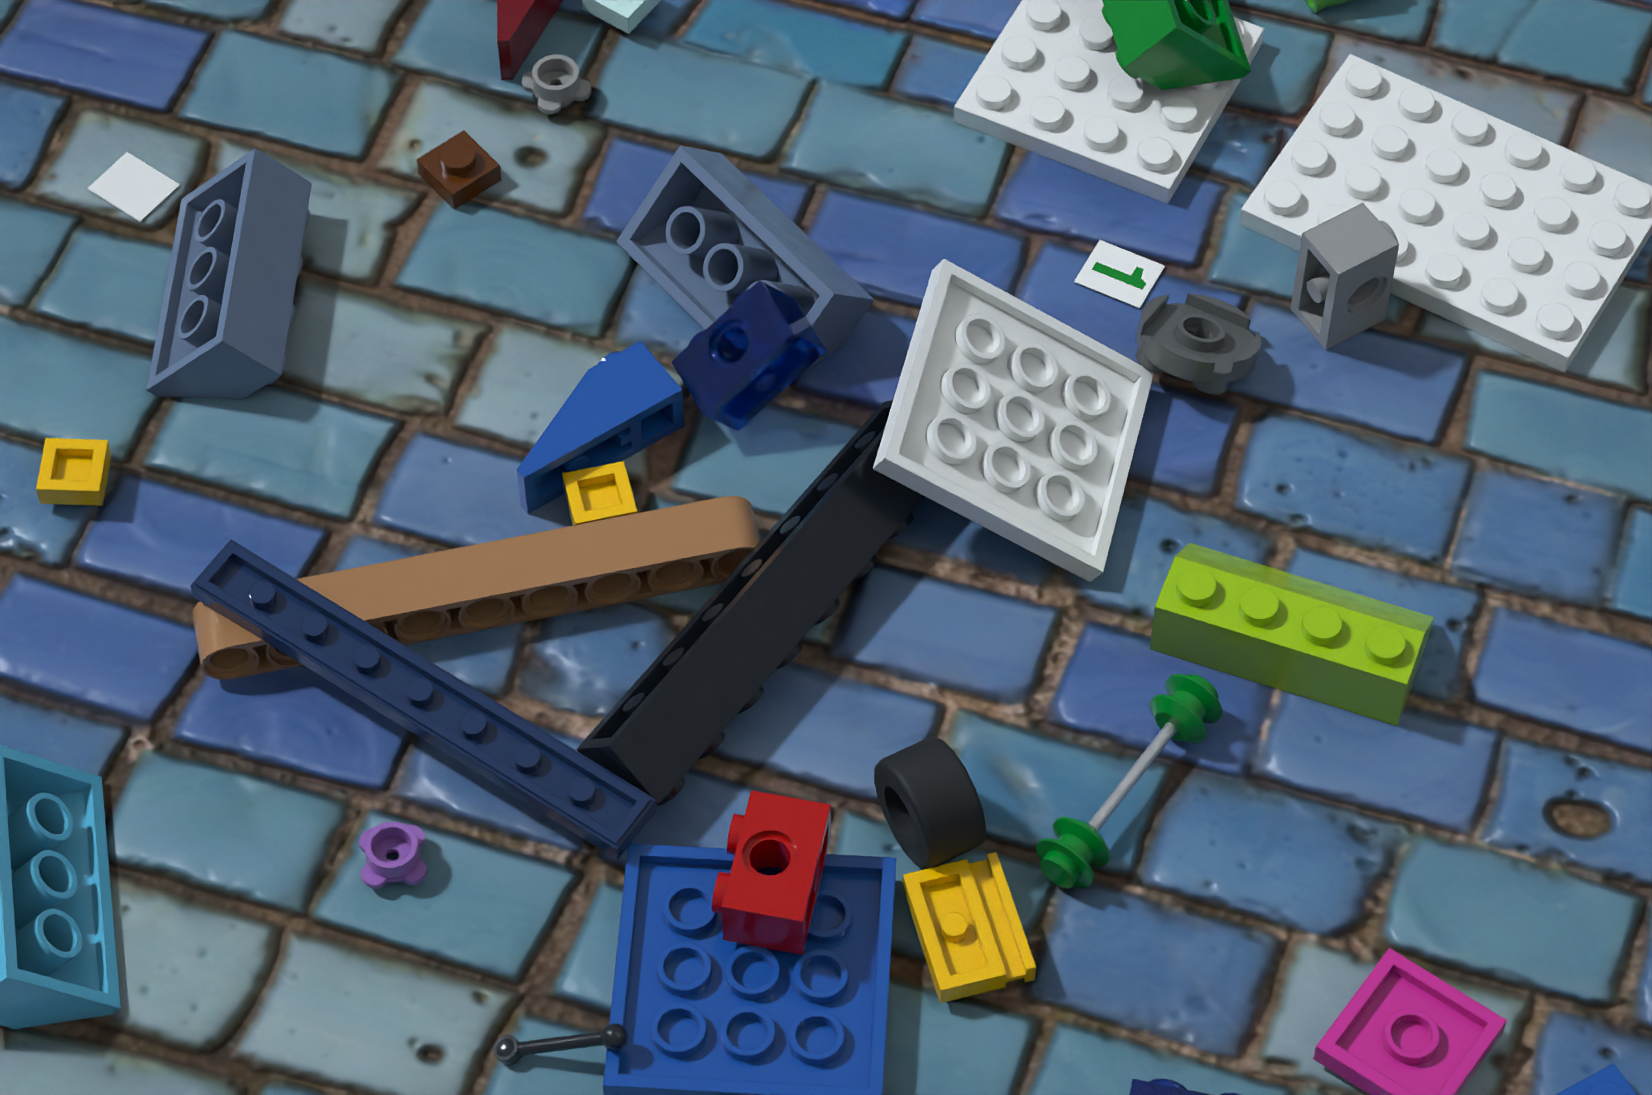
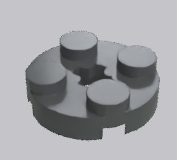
M1187 294L1185 304H1167L1169 295L1158 296L1144 306L1136 331L1138 343L1136 359L1143 367L1154 371H1165L1178 378L1192 381V384L1198 390L1208 394L1224 393L1228 389L1229 382L1241 380L1253 371L1262 344V338L1259 332L1254 337L1248 330L1251 319L1238 308L1219 299L1200 294Z

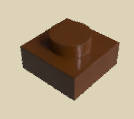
M465 130L417 159L418 174L454 210L501 181L500 165Z

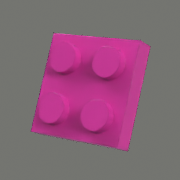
M1389 948L1316 1045L1313 1059L1369 1095H1459L1503 1034L1507 1020Z

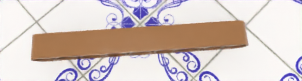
M724 496L309 576L297 580L401 644L410 645L721 584L725 582L761 541L750 501L739 496ZM201 601L193 608L192 618L201 669L205 675L214 679L227 680L302 666L301 663Z

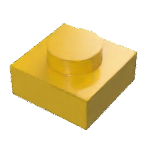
M45 438L36 486L40 504L103 506L112 455L108 440Z
M624 461L562 473L563 488L573 526L637 513Z

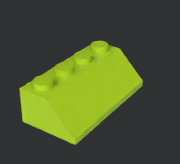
M1188 543L1175 555L1156 602L1150 650L1398 726L1435 617Z

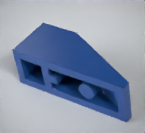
M642 341L633 344L621 352L616 351L606 355L597 365L588 369L518 467L521 507L527 514L565 494L562 473L624 461L684 427L682 389Z

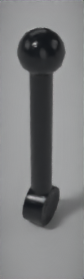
M616 1023L607 1025L602 1032L519 1042L511 1035H504L495 1042L493 1054L501 1063L511 1066L516 1064L523 1055L603 1045L609 1050L617 1051L627 1044L629 1037L625 1027Z

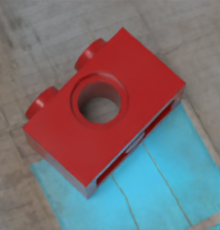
M751 790L745 815L734 814L729 828L727 854L734 855L730 873H718L713 892L712 912L722 914L724 941L803 955L831 840V804ZM765 867H777L783 870V872L776 875H764L757 871Z

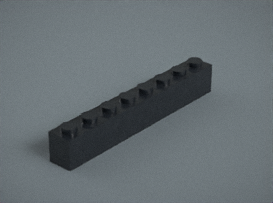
M893 400L885 401L879 406L578 746L576 750L656 799V806L665 804L681 791L686 782L683 776L692 765L719 747L725 738L723 730L737 714L751 708L764 693L762 684L776 669L787 665L799 654L802 649L800 640L814 625L825 621L837 610L840 605L838 596L851 582L866 575L876 564L877 557L875 554L888 539L899 535L912 523L914 519L912 511L926 496L873 469Z

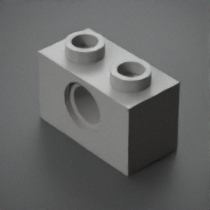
M1364 203L1302 233L1290 309L1325 350L1384 321L1386 318L1399 243L1390 225L1385 221H1379Z

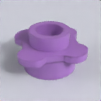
M385 822L366 830L359 839L360 849L365 853L366 865L360 872L363 883L370 888L378 889L388 882L404 881L408 885H416L422 882L427 875V865L421 860L420 848L426 841L423 830L416 825H405L400 822ZM389 854H399L397 860L391 861L387 859Z

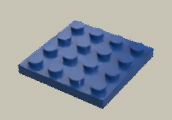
M630 843L627 848L609 1024L616 1023L624 1026L629 1038L627 1044L622 1049L617 1051L606 1050L603 1079L604 1095H883L896 858L827 854L804 953L801 955L723 940L722 914L712 912V899L718 873H730L734 855L727 854L726 848ZM765 867L757 872L764 875H776L783 872V870L777 867Z

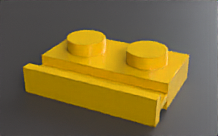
M997 852L987 854L986 860L969 863L968 859L903 874L902 889L940 1003L1006 987V982L1024 978L1025 982L1035 980L1036 965Z

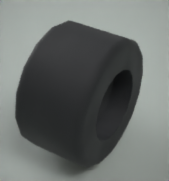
M929 737L881 759L874 768V783L884 817L900 847L916 866L923 869L939 866L977 848L985 841L986 822L978 793L961 760L945 741L936 737Z

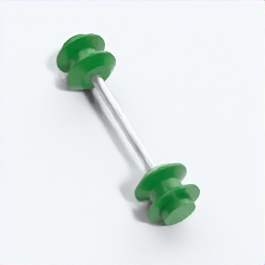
M1194 674L1171 675L1165 685L1168 695H1155L1149 704L1152 716L1161 731L1088 823L1070 817H1060L1053 824V832L1057 840L1044 838L1037 843L1036 852L1040 859V868L1049 880L1063 888H1071L1072 886L1088 888L1094 881V875L1089 865L1103 867L1108 864L1111 855L1103 836L1099 832L1101 827L1171 738L1190 744L1201 743L1207 735L1204 723H1216L1222 717L1223 710L1218 700V693L1214 686L1206 679Z

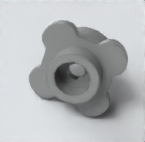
M554 54L541 58L535 63L533 69L526 72L522 78L523 89L535 95L538 99V109L546 114L558 113L561 108L570 105L572 101H584L591 94V85L587 80L579 78V69L575 61L564 55Z

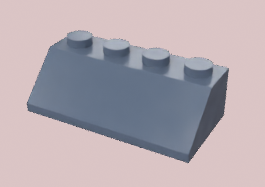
M680 145L616 241L769 392H775L839 350L874 301L855 280L722 153Z
M256 148L181 199L146 391L155 396L243 400L265 385H271L276 382L286 367L287 354L285 353L289 325L295 314L293 298L296 280L303 265V259L300 255L304 230L310 220L308 205L312 183Z

